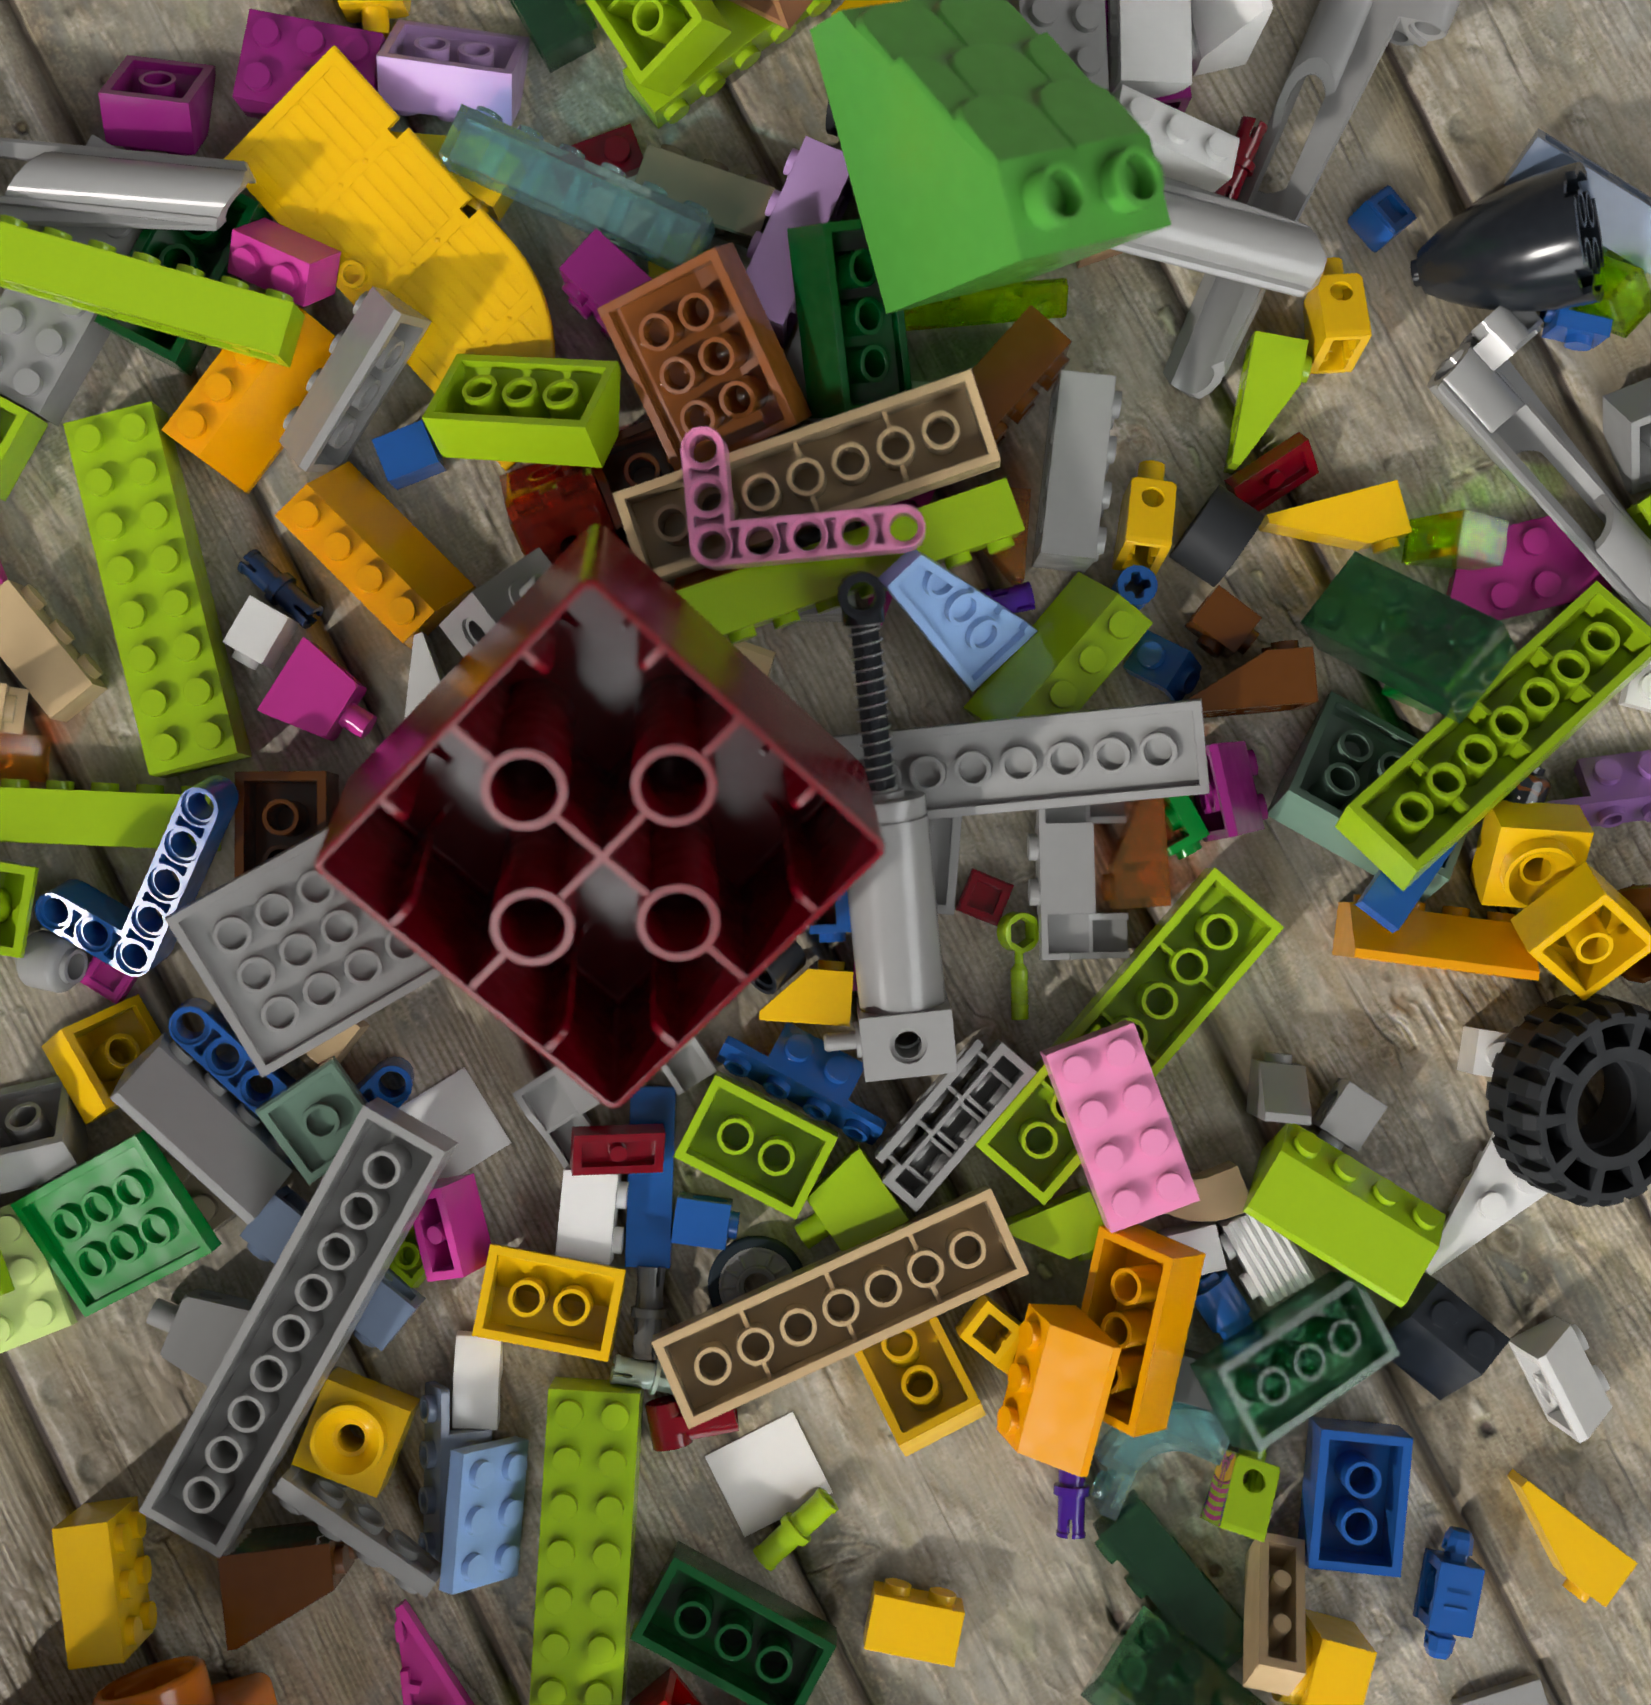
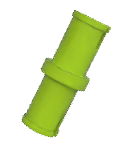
M819 1487L815 1494L795 1512H787L780 1518L781 1525L760 1545L753 1549L754 1555L767 1570L773 1571L799 1545L805 1547L811 1541V1534L829 1516L839 1510L838 1505L827 1491Z

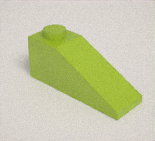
M1255 331L1247 341L1224 473L1232 474L1242 464L1299 388L1301 382L1306 383L1308 381L1312 367V356L1306 355L1309 340Z

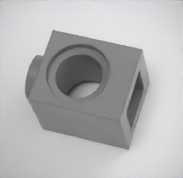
M1338 1078L1312 1117L1311 1124L1321 1130L1317 1137L1341 1151L1345 1146L1358 1152L1388 1106L1352 1082Z

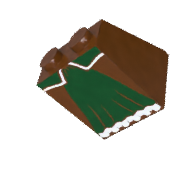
M314 1521L243 1529L239 1538L221 1558L217 1557L227 1651L237 1650L334 1591L355 1562L354 1559H358L356 1550L342 1540L334 1541L324 1536L319 1531L318 1524Z

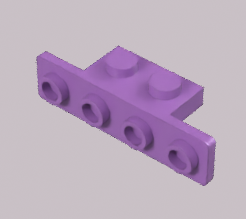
M1651 750L1577 759L1574 772L1583 797L1546 802L1579 805L1591 827L1611 828L1622 823L1642 820L1651 822Z

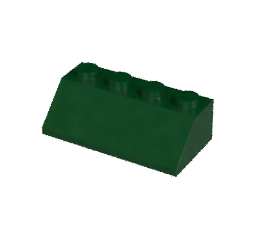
M240 193L227 210V221L218 230L143 229L129 257H132L134 251L142 252L159 259L161 266L176 269L178 264H185L205 273L204 278L221 282L222 276H227L242 281L241 278L227 272L232 229L262 218H267L271 221L273 219L260 202ZM97 314L94 320L98 325L148 355L189 376L192 375L207 347V344Z
M861 219L788 228L787 235L807 401L813 414L810 418L834 417L911 390L912 382L904 310L886 314Z

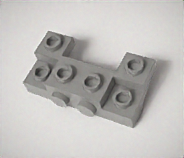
M1124 801L1036 809L1035 833L1027 834L1028 861H1035L1036 879L1028 880L1029 906H1036L1038 915L1039 960L1130 958L1127 935L1128 913H1096L1094 824L1126 823Z
M696 1035L661 1068L678 1095H681L689 1088L718 1071ZM555 1066L512 1093L527 1119L539 1131L563 1168L570 1165L572 1126H594L585 1112L601 1102Z

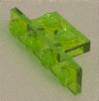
M1066 278L1021 281L904 310L906 331L1015 322L1030 305L1035 307L1047 319L1063 318L1067 315L1068 281Z

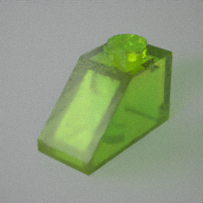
M1604 256L1605 267H1601V273L1596 275L1595 286L1603 285L1604 296L1602 301L1572 308L1578 312L1613 319L1611 333L1626 338L1651 312V290L1642 268Z
M1466 509L1409 519L1412 532L1405 536L1402 564L1477 570L1503 565V558L1507 549L1508 520Z

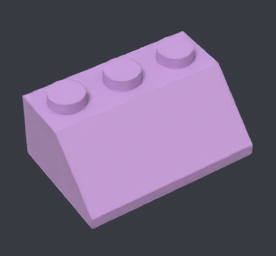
M398 19L376 55L378 93L398 115L413 116L419 113L434 115L446 122H457L463 119L481 122L484 126L490 128H501L506 125L512 126L521 108L530 37Z

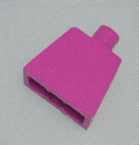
M302 637L257 709L263 714L333 742L337 739L343 728L364 739L372 730L377 719L375 715L358 705L365 695L367 688L319 645Z

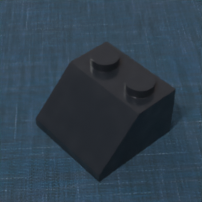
M1424 1272L1407 1303L1402 1308L1396 1306L1368 1342L1437 1399L1442 1400L1482 1376L1511 1339L1439 1280Z

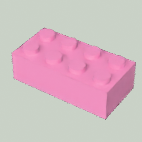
M1124 1020L1040 1051L1101 1218L1111 1233L1200 1201L1134 1022Z

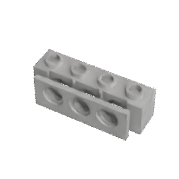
M973 1036L956 1055L958 1072L940 1074L874 1150L875 1158L881 1163L887 1158L891 1161L880 1175L882 1182L916 1212L1037 1073L999 1039L984 1054L980 1051L984 1044ZM980 1056L985 1061L958 1091L953 1086L969 1072ZM951 1091L955 1096L930 1125L924 1122L943 1102L948 1092ZM921 1126L924 1132L900 1159L895 1156L912 1138L918 1127Z

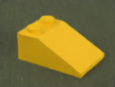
M937 1316L854 1354L905 1457L986 1415Z

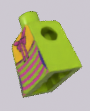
M1245 1426L1238 1453L1225 1448L1221 1450L1200 1518L1219 1528L1261 1542L1265 1541L1280 1475V1467L1265 1462L1272 1435ZM1248 1471V1478L1245 1481V1483H1243V1477L1245 1473Z

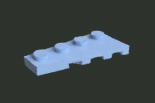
M917 549L904 553L878 578L953 672L972 692L1038 632L1030 623Z

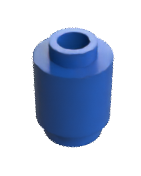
M1227 1271L1201 1275L1194 1305L1213 1333H1218L1222 1340H1228L1249 1328L1253 1322L1249 1315L1251 1309Z

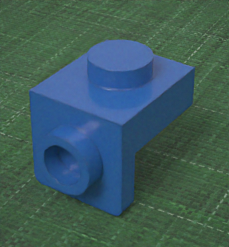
M1569 308L1540 311V317L1545 322L1542 338L1564 342V347L1570 350L1589 351L1610 337L1613 319L1569 310Z
M1147 630L1123 665V668L1128 674L1164 691L1170 700L1181 701L1186 694L1191 693L1196 687L1202 666L1190 650Z
M847 891L835 901L836 924L809 926L810 934H819V943L846 941V932H851Z

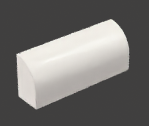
M1108 0L1109 92L1112 95L1122 85H1125L1151 98H1158L1178 93L1192 84L1191 0Z

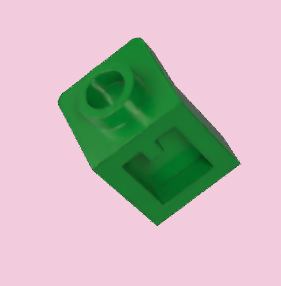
M1189 796L1161 798L1165 806L1160 808L1165 822L1173 832L1179 830L1182 836L1159 849L1163 856L1170 857L1176 854L1178 860L1201 849L1202 845L1199 840L1210 834Z

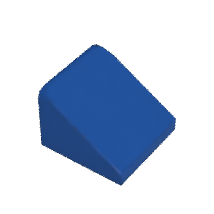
M1387 185L1366 200L1348 218L1347 222L1368 248L1375 253L1413 223L1417 217L1393 188Z

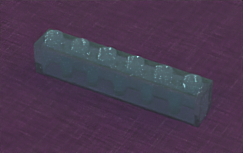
M461 104L439 151V155L449 171L585 233L591 234L597 228L615 246L669 271L707 251L715 234L713 217H710L709 211L700 204L690 200H685L684 204L667 197L668 193L654 183L644 181L642 185L626 178L625 172L612 164L603 162L601 166L585 160V155L570 145L560 144L558 148L543 141L544 137L528 126L519 125L518 128H514L503 123L501 116L486 107L478 106L475 110Z

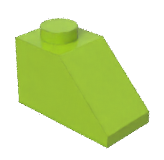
M1085 1185L1050 1199L1045 1205L1041 1203L1005 1218L1012 1236L1069 1260L1077 1257L1078 1261L1092 1258L1099 1226L1104 1225L1093 1196Z

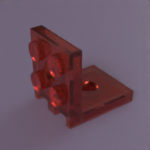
M531 463L499 476L506 511L526 555L539 547L553 564L563 554L560 550V544L566 537L572 535L580 536L588 527L596 524L603 525L619 539L591 467Z

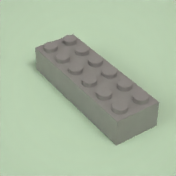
M91 135L86 146L118 149L94 135ZM40 226L38 231L43 232L44 227H52L70 234L73 237L72 241L87 245L89 239L99 240L117 249L116 253L129 256L143 229ZM5 289L0 297V395L48 422L59 426L111 332L94 322L97 316L95 313Z

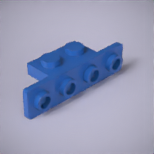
M787 1022L769 1056L728 1036L716 1057V1060L722 1063L731 1074L738 1077H747L762 1085L765 1091L773 1097L787 1099L797 1104L810 1117L820 1121H828L842 1129L843 1133L854 1141L873 1145L887 1125L885 1120L848 1101L864 1070L863 1062L841 1050L827 1052L824 1048L823 1040L790 1022Z

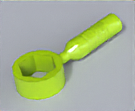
M1012 911L1006 913L1000 919L996 933L1001 946L1006 950L1014 951L1015 963L1010 970L1011 1019L1028 1020V969L1023 963V953L1032 950L1039 941V923L1029 913ZM1020 919L1025 922V939L1015 944L1011 939V925Z

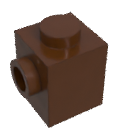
M1218 585L1209 593L1184 627L1199 638L1196 643L1206 653L1215 658L1222 655L1227 659L1235 654L1236 651L1243 655L1251 647L1260 634L1254 628L1262 617Z

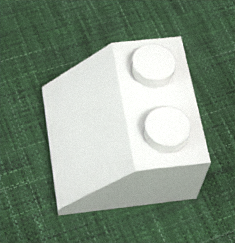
M1554 1316L1511 1338L1508 1343L1548 1421L1581 1443L1589 1439L1611 1410L1612 1405L1605 1393L1610 1390V1386L1602 1371L1596 1365L1591 1366L1584 1352L1589 1349V1345L1581 1330L1575 1324L1570 1325Z

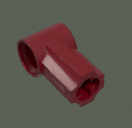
M674 1395L659 1397L645 1403L652 1447L657 1452L680 1449L691 1444L694 1439L739 1431L737 1407L688 1429Z

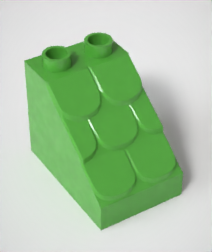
M905 0L840 10L810 29L886 314L1029 280L1171 226L1163 193L1164 175L1161 165L1154 155L1150 136L1109 91L1089 80L1048 32L1038 34L1007 0Z

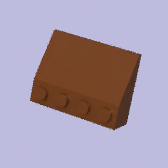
M733 242L714 247L597 308L675 471L682 469L681 443L685 434L693 428L704 426L717 431L727 444L730 453L756 444L813 415ZM712 440L699 442L694 449L693 456L695 461L701 463L713 459L717 453L716 442Z

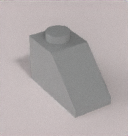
M1265 1052L1264 1060L1251 1059L1246 1112L1264 1121L1311 1125L1312 1114L1306 1066L1292 1063V1055L1285 1053Z

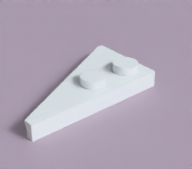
M1494 1132L1483 1151L1479 1150L1473 1161L1471 1174L1464 1178L1447 1210L1450 1214L1443 1226L1440 1246L1425 1270V1273L1430 1276L1547 1194V1192L1533 1187L1527 1181L1518 1178L1508 1169L1505 1159L1499 1156L1492 1141V1138L1495 1136Z

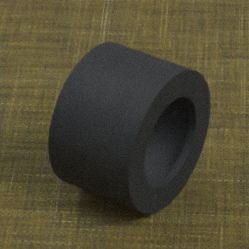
M1219 485L1185 530L1169 557L1212 587H1215L1247 546L1265 515Z

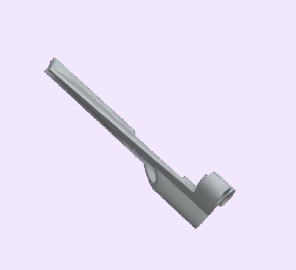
M1164 176L1163 193L1171 226L1111 248L1112 250L1300 298L1319 284L1327 261L1323 247L1310 226Z
M1499 306L1464 338L1458 349L1437 368L1430 378L1427 388L1505 476L1521 491L1529 494L1536 500L1632 610L1651 627V540L1639 528L1509 361V358L1543 329L1541 326L1544 322L1543 319L1536 312H1512L1503 306ZM1523 451L1541 452L1605 523L1602 534L1595 542L1517 456L1518 453Z

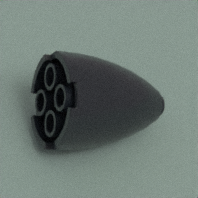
M1579 161L1535 174L1488 195L1459 213L1441 227L1418 250L1417 259L1411 260V276L1415 287L1422 286L1426 294L1450 303L1486 310H1495L1499 306H1503L1512 312H1535L1566 309L1601 302L1604 296L1603 285L1595 286L1596 275L1601 273V267H1605L1602 235L1595 198L1591 199L1589 191H1583L1580 181L1587 180V172L1583 164Z

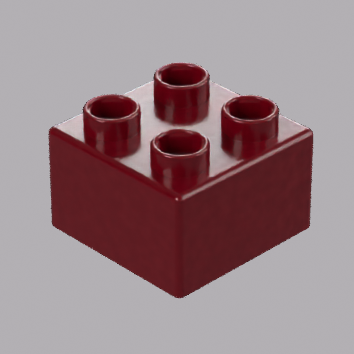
M596 524L588 527L349 777L316 856L315 867L322 877L605 1106L616 1108L628 1101L870 869L884 854L885 843L865 768L862 763L603 525Z

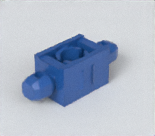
M1450 1526L1445 1532L1441 1545L1445 1551L1425 1548L1413 1616L1417 1617L1426 1626L1424 1636L1426 1653L1433 1658L1447 1660L1453 1652L1456 1641L1453 1635L1467 1638L1473 1637L1485 1570L1469 1557L1473 1553L1474 1540L1472 1533L1467 1529Z

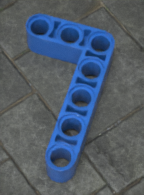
M212 775L183 792L131 909L81 880L69 879L41 895L36 901L35 914L40 924L131 977H140L167 959L175 946L177 938L167 924L165 916L196 899L238 805L239 795L234 783L227 777ZM205 794H206V795L211 799V801L213 802V807H214V808H212V807L207 803V801H206V799H205ZM188 833L193 836V838L196 841V845L193 842H191ZM172 871L179 878V882L174 878ZM156 909L161 913L163 918H161L158 915Z
M187 999L180 1004L169 1019V1033L174 1041L255 1114L258 1106L296 1081L280 1067L266 1076L273 1083L274 1088L268 1093L255 1091L250 1084V1078L260 1075L259 1071L225 1016L205 999ZM187 1012H194L200 1015L204 1020V1030L199 1032L188 1030L183 1025L182 1015ZM224 1043L231 1044L237 1049L239 1060L232 1063L222 1061L216 1053V1046ZM387 1057L380 1061L356 1087L367 1102L379 1097L399 1108L411 1094L415 1076L411 1064L402 1057ZM386 1072H398L405 1079V1085L396 1090L388 1089L382 1084L381 1076Z

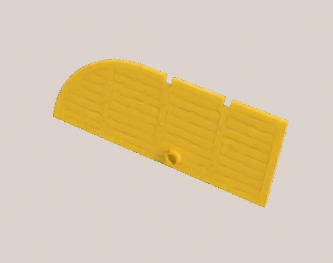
M336 45L332 46L224 158L225 160L247 162L256 183H248L246 188L280 225L341 251L336 287L353 305H355L357 299L365 291H370L373 286L389 291L432 321L408 359L407 364L434 394L457 354L555 358L554 331L548 304L541 285L524 255L482 207L470 218L462 211L473 197L410 127L398 138L395 137L390 129L400 120V116ZM497 461L505 471H508L516 463Z

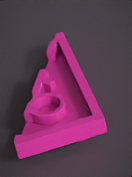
M404 1599L395 1606L396 1622L394 1627L396 1643L399 1642L402 1665L400 1680L403 1705H475L408 1601Z

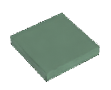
M333 1056L258 1106L255 1112L310 1185L326 1174L360 1110L368 1102L335 1056Z

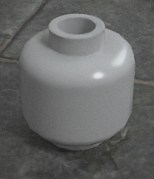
M41 930L33 932L27 937L24 958H15L18 976L25 985L36 989L62 993L70 990L83 979L88 968V958L84 950L51 931Z

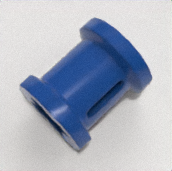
M1133 565L1126 568L1119 575L1111 590L1119 593L1135 608L1140 610L1155 596L1158 581L1155 574L1149 568L1142 565ZM1131 579H1133L1135 586H1143L1144 589L1137 598H1135V594L1132 591H1125V586Z

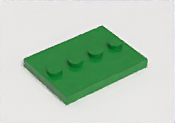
M144 1129L10 1204L84 1317L212 1253L222 1244L152 1136Z

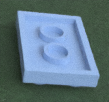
M513 1436L451 1450L439 1584L440 1591L454 1595L518 1576L528 1439Z

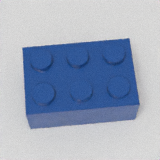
M1309 1416L1298 1539L1305 1540V1564L1308 1568L1401 1577L1413 1437L1399 1425Z

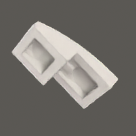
M458 1330L453 1373L452 1428L497 1431L500 1423V1381L503 1373V1342L472 1336L473 1331Z

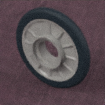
M747 1236L726 1246L725 1250L718 1254L709 1272L708 1294L712 1307L714 1308L747 1293L744 1282L749 1275L761 1273L769 1279V1282H772L802 1268L803 1265L800 1259L786 1244L767 1236Z

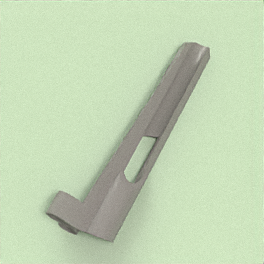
M1320 0L1268 122L1267 132L1264 134L1253 160V163L1256 165L1251 177H1246L1237 201L1298 221L1388 44L1392 43L1400 46L1417 44L1419 47L1426 46L1429 41L1446 37L1461 0ZM1307 75H1316L1323 83L1325 98L1287 188L1275 193L1261 192L1258 189ZM1205 273L1163 371L1169 384L1189 397L1201 399L1210 394L1220 384L1223 376H1226L1259 308L1266 289Z
M0 138V158L29 161L14 176L7 187L5 196H0V215L4 214L26 222L28 225L216 231L227 221L226 213L233 200L245 189L248 183H256L245 161Z

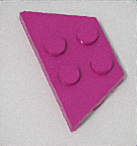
M1550 516L1465 536L1457 542L1454 556L1455 570L1449 579L1446 594L1449 595L1444 620L1440 622L1439 632L1440 636L1573 603L1596 581L1609 592H1612V588L1608 581Z

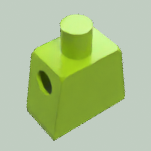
M857 1144L813 1186L807 1201L814 1210V1213L795 1225L794 1228L808 1249L831 1235L841 1251H845L906 1223L909 1219L906 1211L891 1189L882 1182L880 1173L861 1145Z

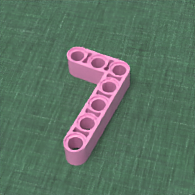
M704 426L691 429L682 440L681 458L689 546L692 556L696 561L710 570H729L907 553L917 549L925 538L926 527L921 513L910 505L902 504L735 520L730 458L727 444L717 431ZM703 440L716 442L717 453L710 462L698 463L695 461L693 456L694 449L699 442ZM709 487L719 489L722 495L719 506L712 511L700 510L698 506L700 493ZM910 517L917 523V533L911 540L898 541L891 535V525L897 518ZM854 521L863 522L870 529L867 541L858 546L849 545L843 539L845 527ZM806 526H815L820 529L822 534L819 545L809 551L798 548L796 535L799 530ZM766 530L772 533L774 541L770 551L763 555H755L750 551L749 540L755 532ZM712 535H721L726 542L723 555L713 560L706 559L702 552V545L705 539Z

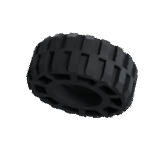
M1596 993L1587 1000H1582L1576 994L1572 996L1565 994L1553 998L1547 1002V1007L1539 1006L1524 1016L1525 1021L1508 1033L1504 1039L1507 1041L1501 1053L1496 1054L1491 1066L1494 1068L1491 1082L1487 1081L1485 1096L1489 1100V1110L1486 1111L1487 1125L1489 1130L1494 1132L1495 1136L1492 1138V1141L1499 1156L1505 1159L1508 1169L1518 1178L1527 1181L1529 1185L1579 1206L1592 1207L1599 1205L1606 1207L1624 1202V1197L1632 1199L1648 1190L1647 1186L1651 1184V1010H1647L1637 1004ZM1602 1068L1604 1091L1601 1103L1592 1119L1579 1130L1577 1112L1581 1094L1591 1077Z

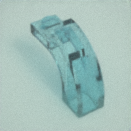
M1173 1401L1167 1429L1133 1438L1111 1427L1095 1451L1100 1464L1108 1467L1107 1471H1099L1091 1491V1495L1095 1497L1094 1503L1099 1514L1116 1521L1136 1474L1148 1460L1159 1454L1170 1451H1182L1220 1466L1238 1423L1230 1413L1213 1406L1211 1411Z

